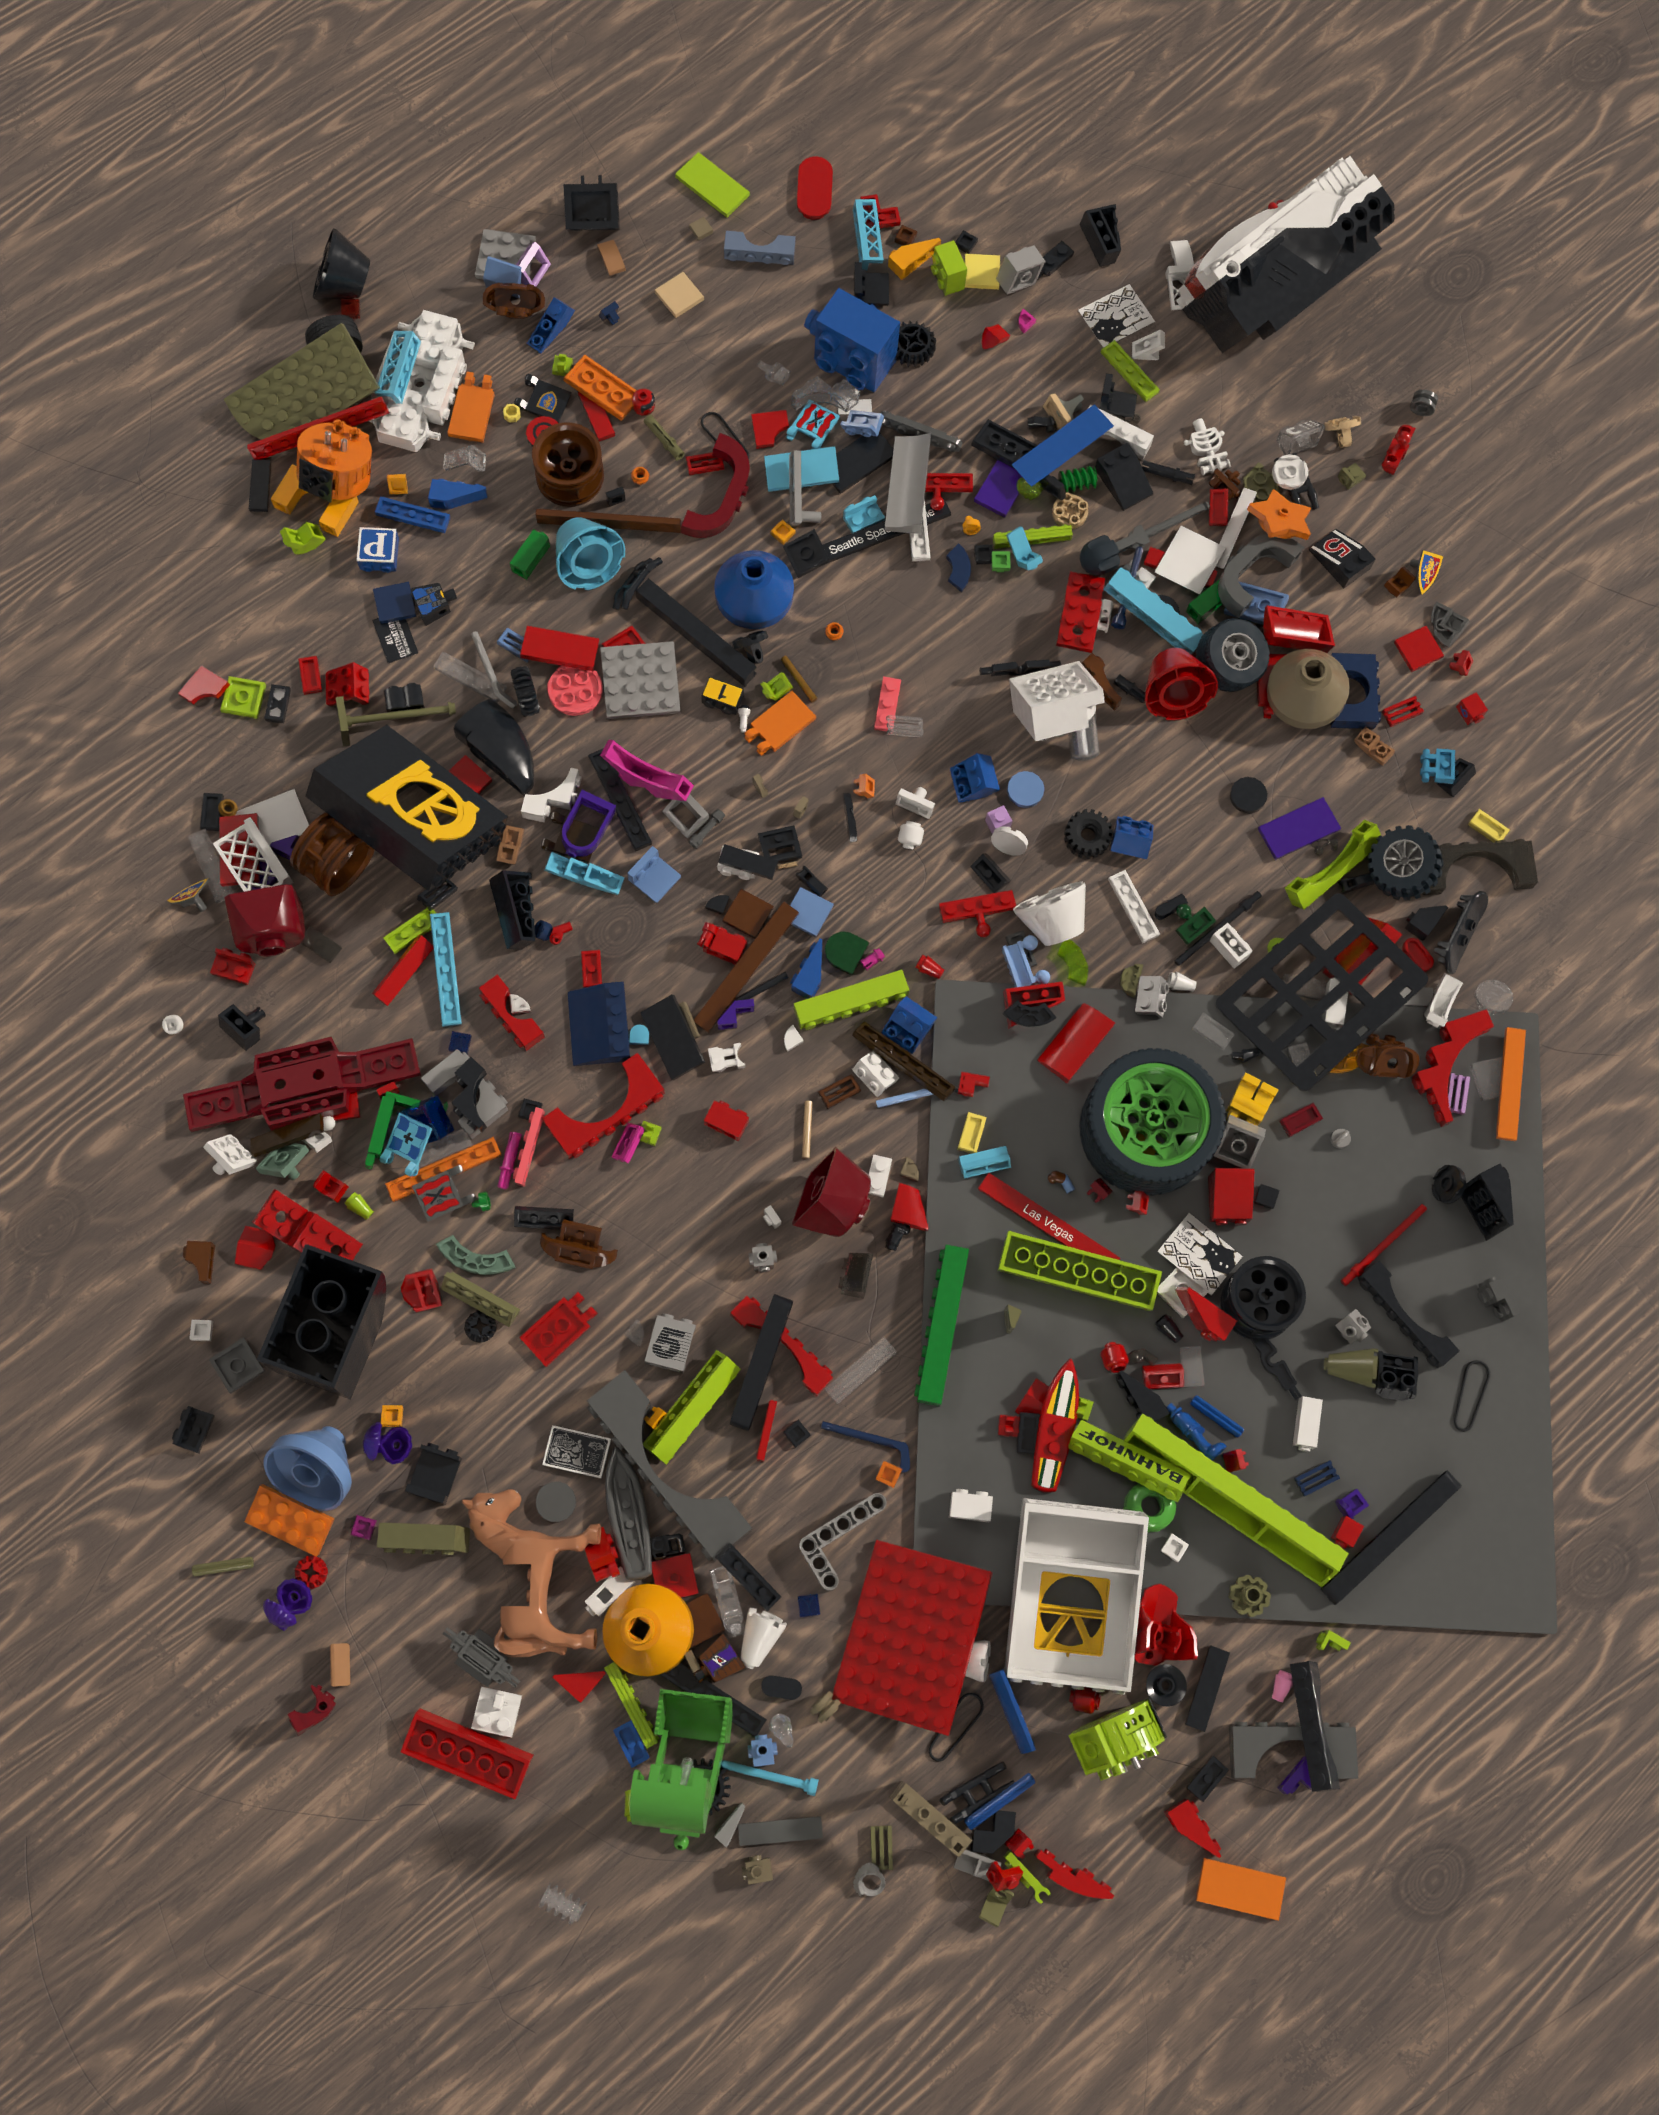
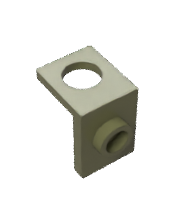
M992 1887L986 1897L979 1918L998 1927L1005 1908L1014 1896V1893L1004 1889L999 1892L1004 1893L1006 1896H1001Z

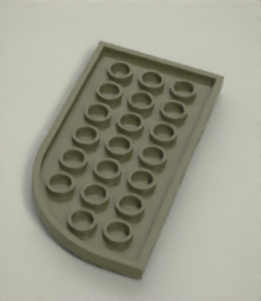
M340 323L224 398V401L240 426L251 435L262 440L348 409L381 388L345 325Z

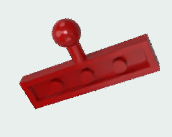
M927 473L925 492H934V497L930 501L931 508L941 510L944 507V499L941 497V492H973V473Z
M1009 890L939 903V910L943 923L976 917L978 922L976 933L978 936L985 938L990 935L991 927L985 923L984 916L1012 911L1016 906L1013 891Z

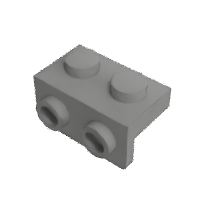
M1140 976L1135 1013L1138 1015H1157L1159 1018H1163L1164 1012L1167 1009L1166 994L1169 992V984L1162 976Z

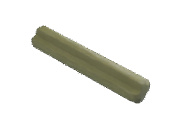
M244 1557L193 1565L192 1574L193 1576H202L253 1568L254 1560L253 1557Z

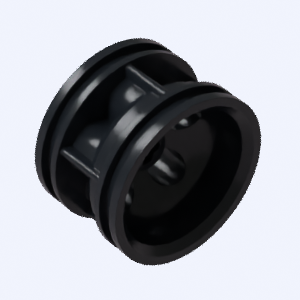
M1260 1256L1243 1263L1229 1278L1221 1293L1220 1306L1221 1310L1237 1320L1232 1329L1237 1334L1250 1340H1270L1282 1334L1301 1315L1306 1302V1290L1300 1274L1289 1263L1272 1256ZM1251 1274L1261 1275L1264 1282L1262 1284L1254 1283L1251 1279ZM1274 1280L1282 1287L1284 1291H1278L1274 1287ZM1239 1292H1250L1252 1295L1251 1302L1245 1303L1241 1301ZM1263 1293H1265V1296H1268L1267 1300H1265V1297H1262ZM1277 1302L1285 1304L1286 1314L1277 1312L1275 1307ZM1262 1308L1265 1310V1321H1258L1255 1318V1309Z

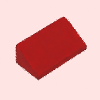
M1182 1364L1142 1366L1143 1384L1147 1388L1184 1387V1368Z

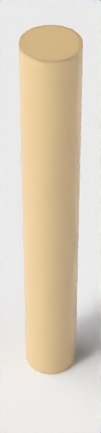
M805 1101L803 1159L810 1158L812 1101Z

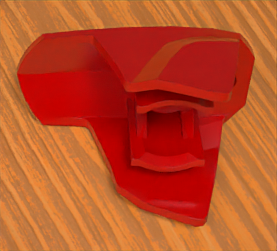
M1160 1583L1151 1585L1144 1590L1139 1608L1134 1660L1138 1663L1158 1666L1166 1660H1196L1198 1657L1197 1638L1193 1627L1176 1613L1178 1596L1170 1588Z

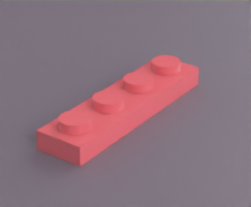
M536 1107L535 1111L530 1114L529 1131L526 1130L523 1139L526 1142L525 1147L520 1150L518 1160H520L519 1168H515L513 1173L515 1183L523 1187L525 1186L542 1126V1117L545 1115V1111L541 1108Z

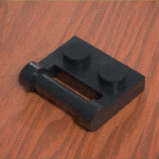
M794 825L758 833L764 857L778 862L802 858ZM794 847V851L769 855L770 851Z

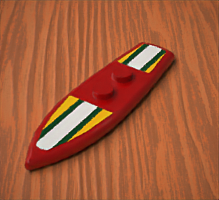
M1068 1359L1053 1378L1042 1405L1031 1483L1034 1489L1041 1492H1056L1068 1456L1071 1436L1076 1426L1077 1409L1079 1406V1384L1072 1359Z

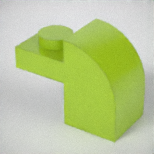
M309 522L303 524L298 530L284 527L280 531L284 544L287 547H291L294 554H304L312 551L326 540L319 525Z

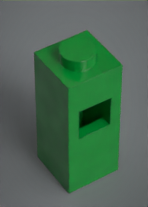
M532 530L510 562L513 573L526 580L550 548L549 538L545 533Z
M1219 580L1189 603L1186 612L1197 624L1223 605L1218 593Z

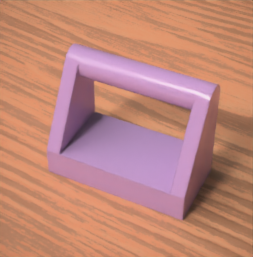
M533 242L526 248L516 263L517 266L522 267L521 283L524 285L532 284L537 287L551 265L536 242ZM535 257L542 266L531 281L525 269L532 258Z

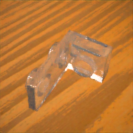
M474 445L445 453L443 469L448 471L464 465H470L478 472L485 471L486 454Z

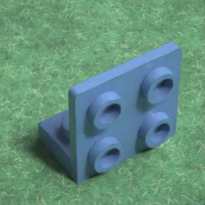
M653 846L627 873L628 880L655 903H658L681 878L677 871L659 857L658 850Z

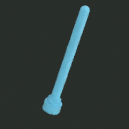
M726 1760L721 1762L722 1769L804 1789V1792H807V1795L815 1796L819 1779L811 1778L805 1781Z

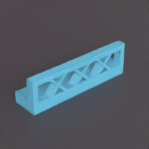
M855 199L853 218L859 262H862V270H867L869 263H883L884 261L876 199ZM863 206H872V211L868 213L863 209ZM868 219L874 223L872 228L865 224ZM870 234L876 238L874 243L867 239ZM873 249L878 253L879 257H870L869 252Z
M394 331L378 382L381 389L375 392L377 396L391 397L396 404L403 403L421 341L413 331ZM399 337H405L404 341L397 345ZM399 351V356L396 359L392 360L393 355H395ZM395 367L394 372L388 376V371ZM390 382L389 390H383V387Z

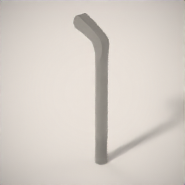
M473 632L471 636L495 695L506 705L514 708L517 705L516 700L505 694L500 688L478 632Z

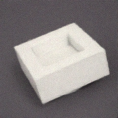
M771 1205L765 1208V1215L763 1216L768 1226L772 1225L776 1229L781 1225L780 1218Z
M192 1320L190 1340L211 1341L213 1321Z
M1171 1533L1160 1551L1174 1561L1179 1562L1189 1544Z

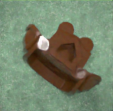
M495 283L485 289L483 305L495 311L496 315L505 316L510 319H525L533 316L534 313L545 307V297L543 292L532 284ZM513 294L520 296V302L517 305L511 303L510 298Z
M1371 1034L1365 1042L1372 1046L1362 1047L1358 1050L1356 1056L1358 1067L1366 1074L1393 1078L1411 1077L1416 1072L1420 1060L1416 1051L1406 1047L1405 1043L1396 1041V1037L1393 1035H1385L1382 1040L1379 1039V1035ZM1390 1059H1396L1395 1066L1387 1065Z

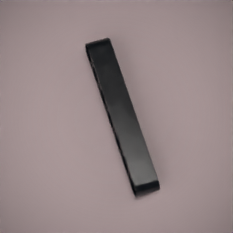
M774 1294L730 1420V1425L746 1431L750 1430L793 1305V1300Z

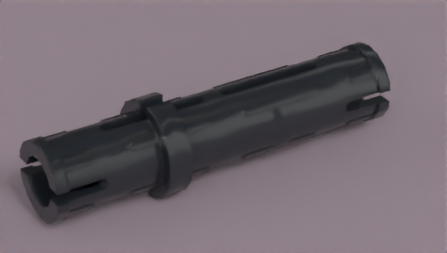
M1143 460L1142 465L1149 466V468L1142 466L1144 472L1192 486L1193 480L1187 478L1194 479L1195 474L1180 471V468L1173 469Z

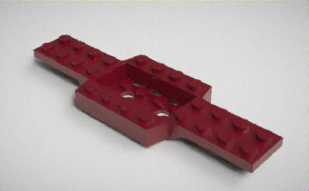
M327 1037L257 1054L254 1058V1071L249 1076L239 1081L183 1094L188 1126L191 1132L259 1115L264 1116L269 1128L273 1131L319 1113L323 1117L349 1112L350 1093L421 1076L412 1038L357 1052H339L332 1037ZM316 1071L324 1072V1077L320 1080L314 1079L313 1075ZM279 1080H284L286 1085L283 1089H276L275 1083ZM336 1087L339 1088V1090L267 1107L271 1103L294 1099L299 1096L314 1094Z

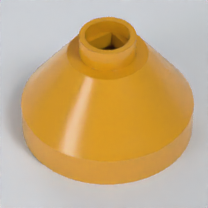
M654 1584L636 1585L625 1590L609 1606L603 1622V1641L609 1656L621 1669L638 1676H657L675 1668L689 1651L694 1634L692 1615L685 1601L674 1591ZM639 1619L650 1626L643 1640L635 1635V1626Z

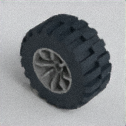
M1406 825L1405 829H1402L1401 826H1396V830L1391 831L1388 829L1385 831V836L1382 837L1380 835L1376 839L1377 844H1372L1370 848L1372 853L1368 854V869L1378 889L1382 890L1388 897L1392 895L1393 899L1396 900L1403 897L1404 901L1410 900L1412 896L1418 899L1421 897V893L1425 892V894H1428L1431 891L1430 887H1435L1438 884L1437 878H1441L1443 873L1441 870L1443 867L1442 854L1436 840L1433 839L1430 833H1424L1422 828L1417 827L1415 830L1412 825Z

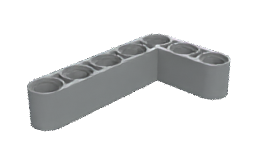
M875 1493L801 1539L799 1543L800 1552L824 1590H834L839 1583V1579L823 1553L822 1548L882 1512L886 1506V1498L882 1494ZM872 1499H881L882 1507L879 1509L874 1508L871 1504ZM861 1508L865 1511L863 1519L855 1517L854 1511ZM845 1519L848 1522V1528L845 1530L839 1529L837 1521ZM822 1530H828L831 1533L829 1540L824 1541L820 1538ZM804 1541H812L814 1549L810 1552L805 1551L802 1547ZM816 1558L823 1559L824 1567L822 1569H816L813 1566V1561ZM832 1576L835 1579L834 1586H825L824 1578Z

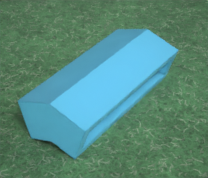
M1006 1146L959 1156L958 1158L964 1178L1011 1168V1161Z

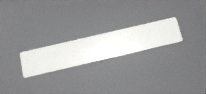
M1243 488L1219 543L1226 548L1216 567L1225 568L1249 511L1247 508L1250 503H1253L1257 494L1256 491Z

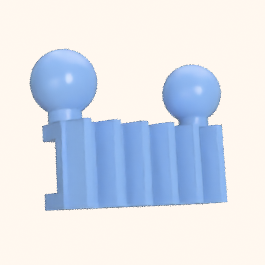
M1033 935L1026 936L1023 941H1018L1017 944L1002 947V953L1005 956L1015 988L1035 985V983L1047 984L1050 981L1048 971L1039 970L1033 976L1024 948L1034 950L1037 947L1038 940Z

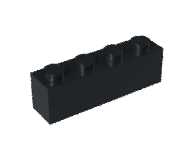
M502 870L489 879L507 949L522 950L536 941L535 924L531 911L534 910L530 895L533 894L529 881L532 879L531 872Z

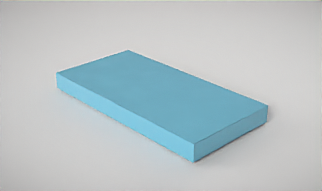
M835 446L801 451V487L839 482ZM792 452L764 456L768 492L789 489V454Z

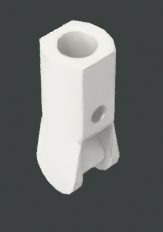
M1102 600L1097 631L1103 630L1105 633L1108 632L1113 608L1112 600Z

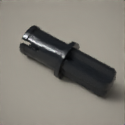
M1119 674L1113 684L1125 691L1126 695L1130 694L1139 702H1145V692L1135 686V682L1132 683Z

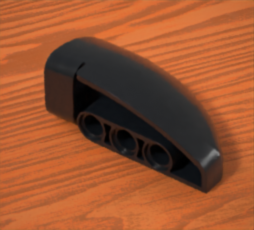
M491 698L471 708L454 725L453 730L456 738L470 748V751L476 758L525 797V794H528L534 786V763L530 746L521 727L503 707Z

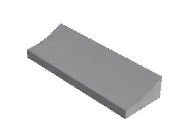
M931 433L917 436H895L885 531L921 534Z

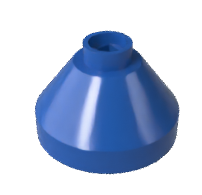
M750 550L735 554L722 564L715 578L716 604L722 615L739 627L747 629L770 627L783 619L791 608L794 596L793 577L786 564L770 553Z

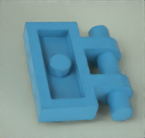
M1424 749L1420 756V762L1422 763L1420 776L1422 777V782L1427 783L1430 776H1435L1434 782L1453 784L1455 780V750L1436 749L1435 754H1430L1429 749ZM1430 763H1435V767H1430Z

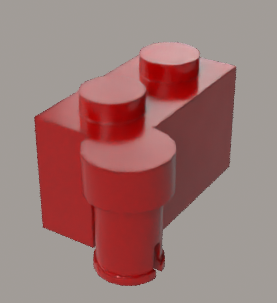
M705 922L702 928L703 933L697 945L700 947L704 945L703 952L736 965L747 947V940L739 934H730L722 927Z
M601 1527L600 1543L597 1545L589 1544L585 1547L587 1559L596 1582L611 1576L614 1578L620 1575L615 1561L619 1557L615 1546L611 1547L614 1545L610 1533L606 1534L604 1527Z

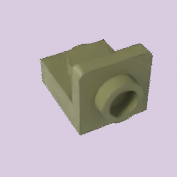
M1356 463L1348 468L1343 467L1338 475L1340 483L1348 490L1366 478V474Z

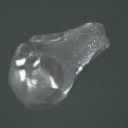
M777 1714L771 1718L769 1730L786 1747L790 1748L793 1746L791 1719L784 1714Z

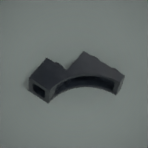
M470 1057L454 1073L457 1077L455 1081L464 1090L451 1103L454 1106L453 1111L460 1118L464 1116L468 1120L467 1124L474 1131L478 1129L482 1133L487 1126L478 1115L476 1094L481 1081L487 1073L479 1063Z

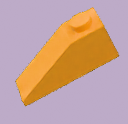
M935 238L904 245L897 250H893L888 257V267L903 280L932 257L935 246L941 245V239Z

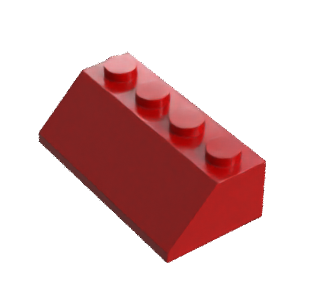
M1367 917L1394 944L1402 936L1400 932L1388 923ZM1361 934L1334 960L1350 974L1378 948L1364 934ZM1326 968L1322 972L1330 979L1335 978ZM1370 972L1369 974H1367V975H1366L1360 982H1358V983H1359L1360 985H1362V983H1363V982L1366 980V978L1371 974V972Z

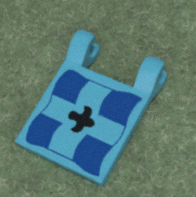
M399 1113L386 1149L380 1156V1162L391 1164L395 1153L410 1161L405 1169V1174L416 1176L432 1128L405 1114Z

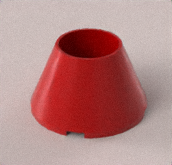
M1182 648L1164 650L1153 659L1145 691L1147 709L1156 717H1165V720H1181L1191 717L1204 710L1211 698L1214 699L1218 690V681L1211 669Z

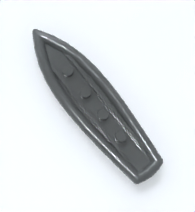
M615 1447L606 1471L605 1495L607 1511L625 1577L627 1580H640L652 1575L646 1504L639 1479L632 1465L624 1454Z

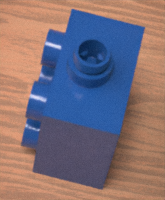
M840 288L834 293L823 311L819 312L812 309L808 314L804 327L810 330V334L815 336L814 360H816L818 367L827 373L836 371L845 376L847 382L855 389L863 390L866 388L875 393L896 362L900 321Z

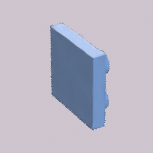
M800 887L790 905L799 912V915L791 925L817 937L834 904Z

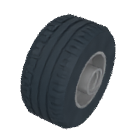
M1238 618L1224 620L1207 630L1199 640L1196 651V658L1214 672L1218 681V689L1225 692L1239 691L1256 683L1266 672L1270 659L1268 643L1263 633L1254 624Z

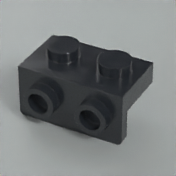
M187 1406V1409H184L181 1413L179 1428H176L172 1435V1444L200 1454L215 1415Z

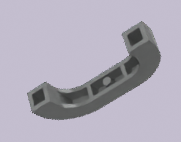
M1268 534L1254 538L1246 546L1242 545L1237 551V555H1232L1227 561V566L1218 583L1219 597L1225 608L1237 618L1249 608L1254 597L1241 587L1238 578L1258 559L1263 557L1274 558L1289 568L1300 557L1305 547L1292 538H1269Z

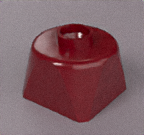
M283 884L233 893L224 897L233 940L236 948L240 951L258 954L259 956H276L299 945L304 940L303 903L292 885Z
M834 1147L810 1172L792 1225L833 1237L843 1236L853 1224H858L867 1212L870 1204V1198H868L871 1187L870 1176L837 1147Z

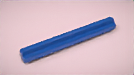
M1027 1773L967 1817L965 1819L966 1826L972 1830L1033 1786L1036 1783L1034 1777Z

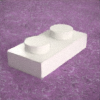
M873 1154L869 1171L871 1178L869 1194L884 1197L892 1162L891 1158Z

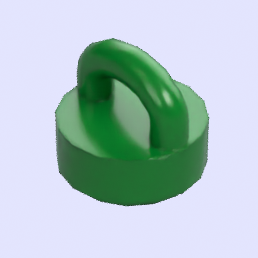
M478 1193L479 1199L472 1202V1207H481L483 1212L489 1211L491 1203L488 1193Z

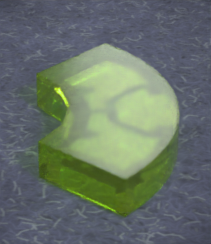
M1070 939L1062 942L1057 955L1067 964L1069 971L1067 979L1085 986L1088 978L1086 959L1076 943Z

